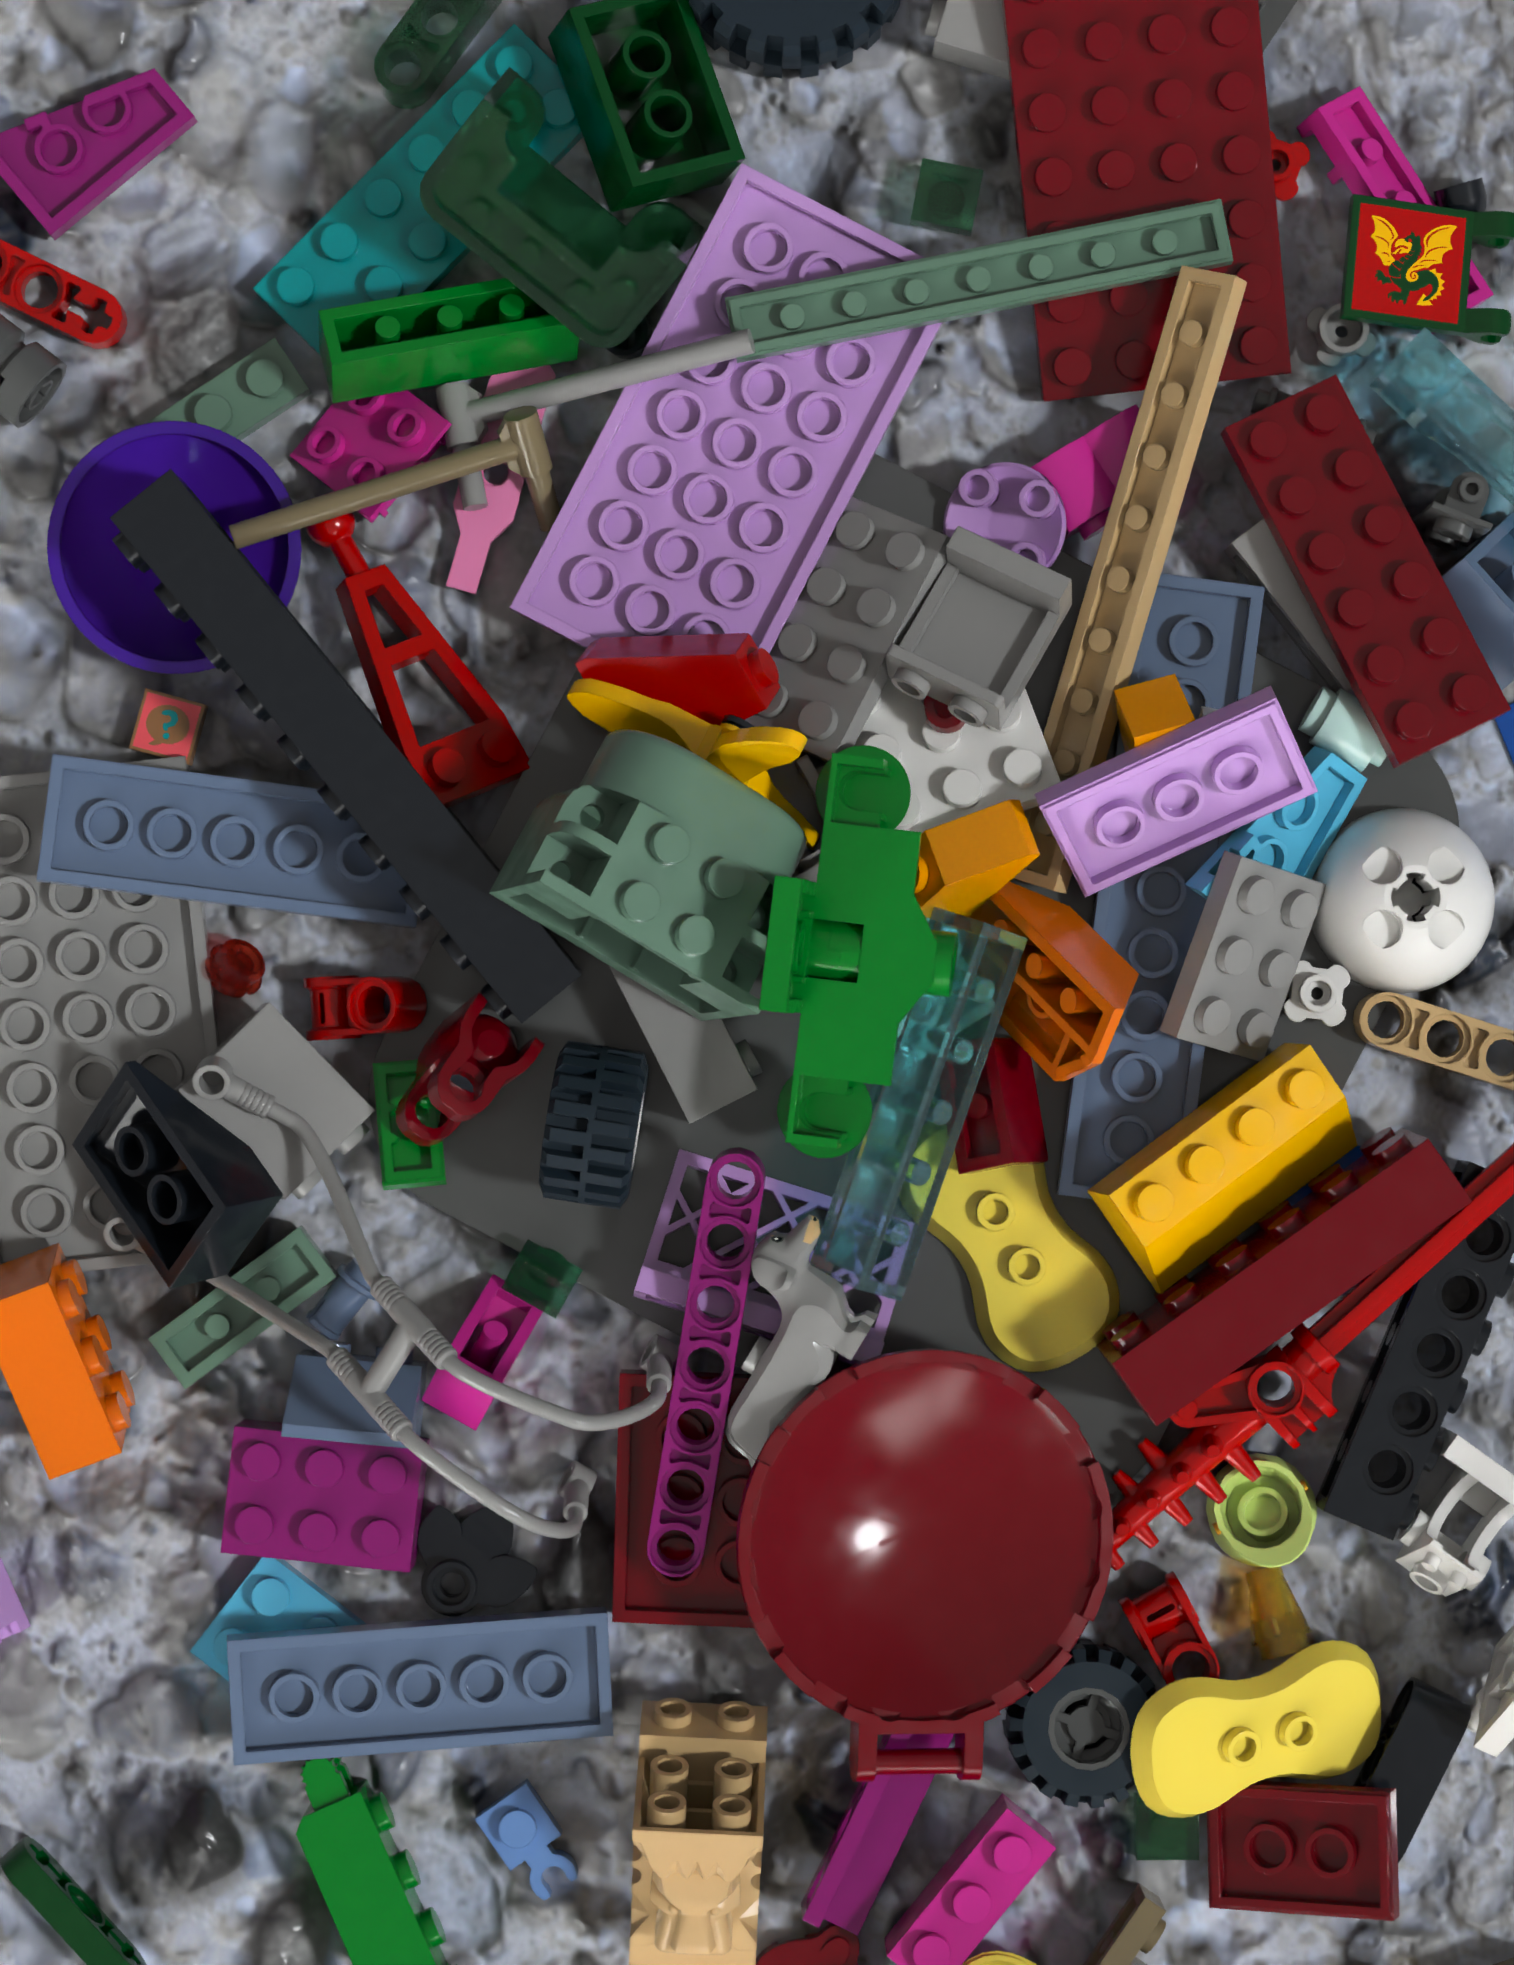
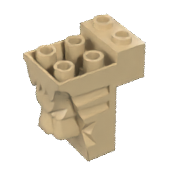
M680 1698L642 1701L639 1759L632 1828L634 1846L629 1965H756L760 1874L764 1834L768 1706H752L742 1701H728L723 1704L691 1703Z

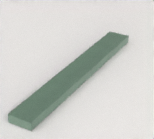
M1216 199L725 297V304L731 333L749 328L753 336L755 353L736 358L737 363L1178 276L1182 265L1208 270L1231 265L1234 260L1222 200Z

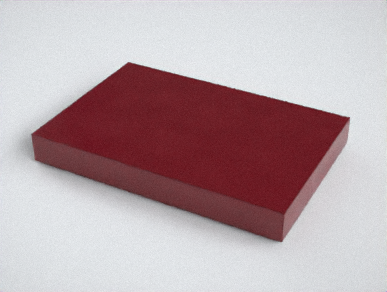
M1258 1781L1238 1792L1220 1806L1207 1811L1209 1908L1395 1921L1400 1916L1396 1788Z

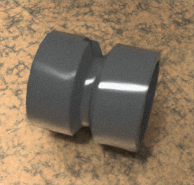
M0 314V415L17 428H20L33 420L54 396L65 376L67 365L38 342L25 345V333Z

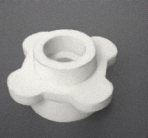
M1299 961L1289 988V999L1284 1003L1285 1015L1293 1022H1302L1304 1019L1310 1018L1322 1020L1326 1026L1330 1027L1339 1025L1346 1017V1009L1342 1005L1344 988L1350 983L1348 971L1341 965H1332L1328 969L1312 967L1308 961ZM1315 987L1320 988L1323 992L1322 997L1318 1000L1311 996V991Z

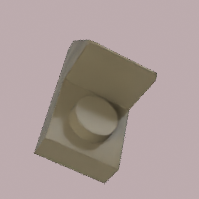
M1139 1883L1083 1965H1147L1135 1956L1140 1950L1145 1954L1151 1951L1164 1932L1166 1921L1161 1918L1166 1913L1160 1897Z

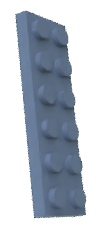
M52 754L37 882L411 929L416 928L418 917L399 893V890L407 884L393 866H390L387 870H380L358 842V840L366 835V832L353 816L346 821L344 819L341 821L318 794L317 790L319 789Z
M605 1606L227 1635L234 1766L614 1736L608 1613Z

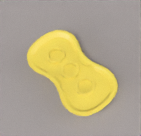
M949 1113L925 1127L910 1142L903 1153L899 1166V1183L902 1196L913 1217L952 1251L964 1269L970 1283L976 1322L986 1345L1006 1364L1027 1372H1043L1059 1368L1088 1353L1106 1337L1103 1334V1330L1118 1316L1120 1304L1118 1284L1114 1272L1106 1259L1091 1244L1073 1231L1059 1214L1049 1193L1044 1163L1011 1165L973 1174H959Z
M1329 1640L1312 1644L1300 1650L1274 1669L1255 1677L1240 1680L1188 1677L1169 1683L1155 1692L1144 1703L1136 1716L1132 1728L1130 1758L1133 1779L1139 1796L1145 1805L1157 1814L1172 1818H1186L1205 1813L1220 1806L1238 1792L1261 1780L1276 1777L1322 1780L1353 1770L1371 1755L1380 1734L1381 1690L1374 1663L1367 1652L1358 1645L1346 1641Z

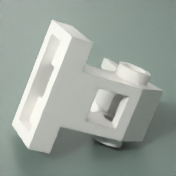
M1445 1429L1441 1435L1444 1438L1440 1455L1454 1464L1456 1469L1425 1512L1417 1509L1409 1527L1406 1530L1400 1529L1397 1539L1404 1545L1395 1561L1410 1571L1409 1576L1411 1580L1420 1588L1429 1593L1447 1597L1465 1588L1472 1591L1480 1584L1489 1571L1492 1561L1483 1554L1501 1527L1514 1516V1475L1462 1437ZM1459 1499L1483 1516L1462 1546L1440 1532L1445 1519Z

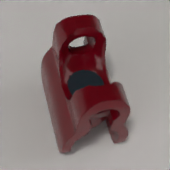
M480 992L476 993L448 1016L428 1039L418 1057L416 1078L400 1099L395 1110L398 1128L403 1135L417 1145L432 1146L440 1143L462 1121L471 1120L483 1111L500 1089L522 1074L535 1061L545 1045L544 1042L535 1036L518 1049L516 1038L509 1027L493 1016L480 1014L488 1002ZM424 1097H429L431 1104L442 1112L438 1128H430L423 1125L416 1116L415 1108L417 1102Z

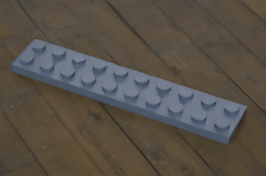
M1161 573L1128 686L1175 674L1195 720L1199 718L1201 706L1220 709L1251 695L1265 587ZM1119 722L1114 757L1125 753ZM1233 831L1096 892L1091 927L1139 975L1102 1064L1071 1079L1056 1193L1058 1195L1092 1199L1087 1191L1197 1109L1205 1046L1175 1038L1159 1030L1206 903L1205 898L1187 887L1185 883L1231 836Z

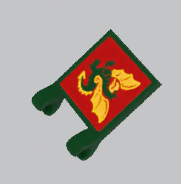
M1353 194L1350 197L1339 319L1461 336L1486 345L1499 343L1501 338L1507 336L1511 330L1510 312L1498 308L1467 309L1472 241L1489 248L1502 249L1506 247L1510 240L1514 239V213L1506 211L1473 212Z

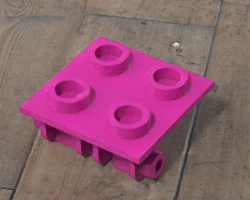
M408 390L339 402L329 407L289 456L333 491H337L420 464L421 461H428L441 445H446L444 434L452 424ZM396 498L358 510L357 512L370 523H373L379 515L385 518L389 514L386 510Z

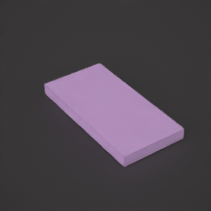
M1270 685L1034 795L1084 896L1087 897L1318 792Z

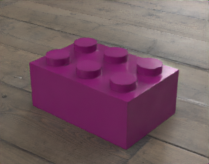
M243 1419L234 1426L220 1553L410 1573L417 1563L418 1534L421 1526L427 1470L426 1463L407 1448L281 1437L282 1423ZM420 1437V1438L423 1439L427 1444H429L430 1438H422V1437Z

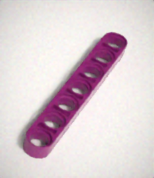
M742 1147L729 1148L720 1152L713 1159L706 1178L647 1542V1555L652 1566L661 1574L669 1577H683L692 1573L700 1565L706 1546L749 1285L751 1262L766 1181L765 1167L761 1159L753 1151ZM730 1162L746 1164L754 1174V1186L749 1192L742 1195L727 1193L721 1188L718 1181L719 1170ZM720 1224L733 1225L742 1232L744 1247L734 1256H720L711 1249L708 1243L709 1232ZM710 1286L726 1288L734 1299V1309L722 1318L709 1317L699 1307V1294ZM701 1347L712 1348L722 1356L724 1370L719 1376L712 1379L699 1378L690 1370L688 1365L689 1355ZM689 1409L704 1410L713 1419L714 1431L702 1440L690 1439L681 1432L678 1426L680 1415ZM681 1469L692 1470L702 1478L704 1491L693 1500H682L671 1492L668 1483L669 1477ZM670 1530L686 1532L693 1540L694 1552L683 1560H672L661 1552L659 1538Z

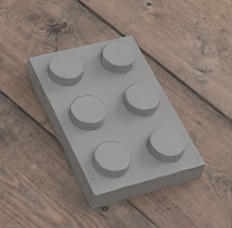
M1224 850L1159 1031L1178 1039L1261 1061L1265 1057L1324 895L1326 884Z

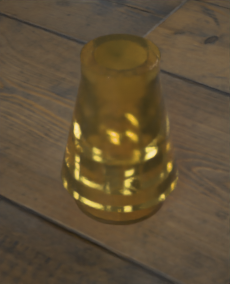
M1282 1566L1267 1567L1245 1573L1248 1584L1251 1647L1258 1646L1261 1660L1264 1661L1301 1652L1302 1649L1310 1646L1306 1633H1310L1312 1630L1284 1577Z

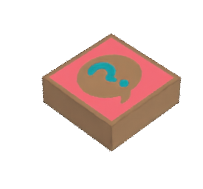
M145 688L129 748L160 758L186 756L187 764L192 766L208 706Z

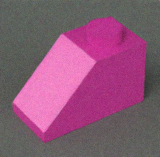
M493 1274L451 1343L458 1352L457 1358L478 1372L504 1383L547 1304ZM437 1369L421 1400L476 1431L495 1398L465 1384L447 1370Z

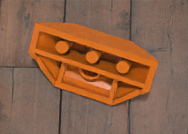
M1009 881L966 919L959 918L957 928L962 942L969 943L972 962L1002 1008L1000 1012L992 1017L1054 1081H1066L1102 1064L1139 973L1070 906Z

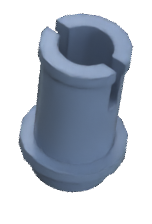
M353 1258L348 1265L340 1264L337 1268L340 1276L316 1306L306 1314V1318L309 1319L308 1321L318 1331L332 1340L337 1341L341 1332L368 1299L376 1300L370 1293L371 1287L365 1281L356 1258Z

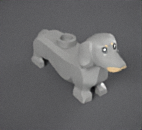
M811 1214L804 1218L789 1233L773 1231L767 1234L756 1246L752 1256L751 1267L753 1276L758 1284L769 1291L778 1301L782 1312V1320L773 1340L769 1341L760 1336L744 1361L741 1369L751 1374L732 1406L725 1422L724 1433L729 1443L748 1459L751 1468L778 1423L796 1403L816 1386L824 1382L839 1354L850 1361L852 1360L878 1314L869 1310L855 1314L849 1308L843 1286L835 1278L810 1264V1254L821 1233L819 1220Z

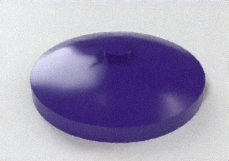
M152 422L123 430L107 438L86 454L70 472L57 495L50 516L47 535L48 565L54 588L65 612L83 635L99 649L125 664L146 671L166 674L196 673L216 668L194 641L203 632L192 618L186 623L181 619L177 620L153 591L161 583V580L152 569L144 574L139 568L136 569L123 555L112 540L121 531L110 517L170 469L186 482L232 540L228 525L293 505L275 471L259 454L239 439L221 430L192 422ZM300 529L240 548L242 553L287 608L294 595L301 567L302 543Z

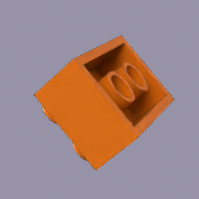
M59 1243L0 1264V1368L49 1480L122 1453L126 1429L131 1427L130 1407L135 1405L134 1392L124 1370L115 1372L106 1351L112 1349L107 1327L99 1314L90 1316L82 1295L88 1293L82 1269L75 1258L66 1260Z

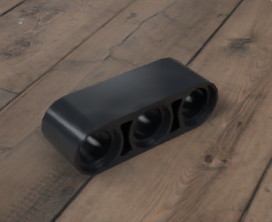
M1411 1677L1401 1689L1381 1728L1376 1747L1366 1759L1353 1785L1396 1788L1398 1863L1405 1854L1449 1766L1471 1716V1706L1415 1677Z

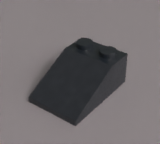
M135 1060L125 1062L72 1144L169 1289L227 1275L283 1196V1193L249 1145Z

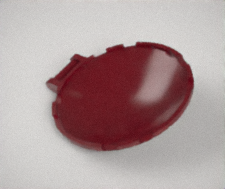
M909 1349L882 1354L858 1362L834 1374L804 1396L778 1423L761 1449L743 1492L737 1523L736 1560L740 1589L747 1613L762 1644L786 1676L809 1697L811 1696L825 1707L851 1721L849 1765L853 1782H873L876 1775L956 1774L959 1780H979L983 1769L984 1722L1001 1715L1000 1710L1012 1705L1029 1692L1037 1693L1057 1675L1072 1658V1655L1069 1653L1082 1635L1088 1621H1094L1106 1591L1114 1542L1113 1515L1108 1487L1099 1461L1094 1458L1089 1444L1079 1429V1424L1066 1408L1046 1389L1003 1363L981 1355L949 1349ZM955 1733V1748L877 1749L878 1735Z

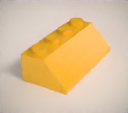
M1283 1043L1087 1191L1156 1292L1162 1294L1357 1146L1346 1097L1310 1044Z

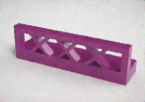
M955 1733L883 1734L877 1743V1749L948 1748ZM935 1774L876 1775L873 1782L858 1783L801 1902L803 1921L820 1928L824 1919L857 1936L859 1935Z

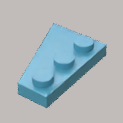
M1314 746L1304 757V760L1318 792L1237 828L1185 885L1207 900L1224 850L1312 879L1364 787L1367 778L1334 753Z

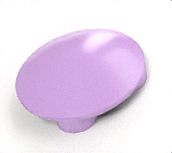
M1000 462L979 469H973L961 478L959 485L953 491L946 506L943 532L951 538L957 526H960L1050 568L1057 559L1064 544L1067 523L1066 512L1058 491L1044 475L1022 464Z

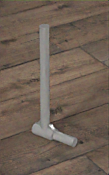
M747 328L482 398L481 393L471 388L467 382L444 384L436 388V396L440 415L452 424L444 434L447 451L454 453L481 444V441L488 432L487 423L503 419L507 412L518 407L534 406L538 410L755 353L753 336L750 329ZM482 471L457 478L464 511L480 510L488 506Z

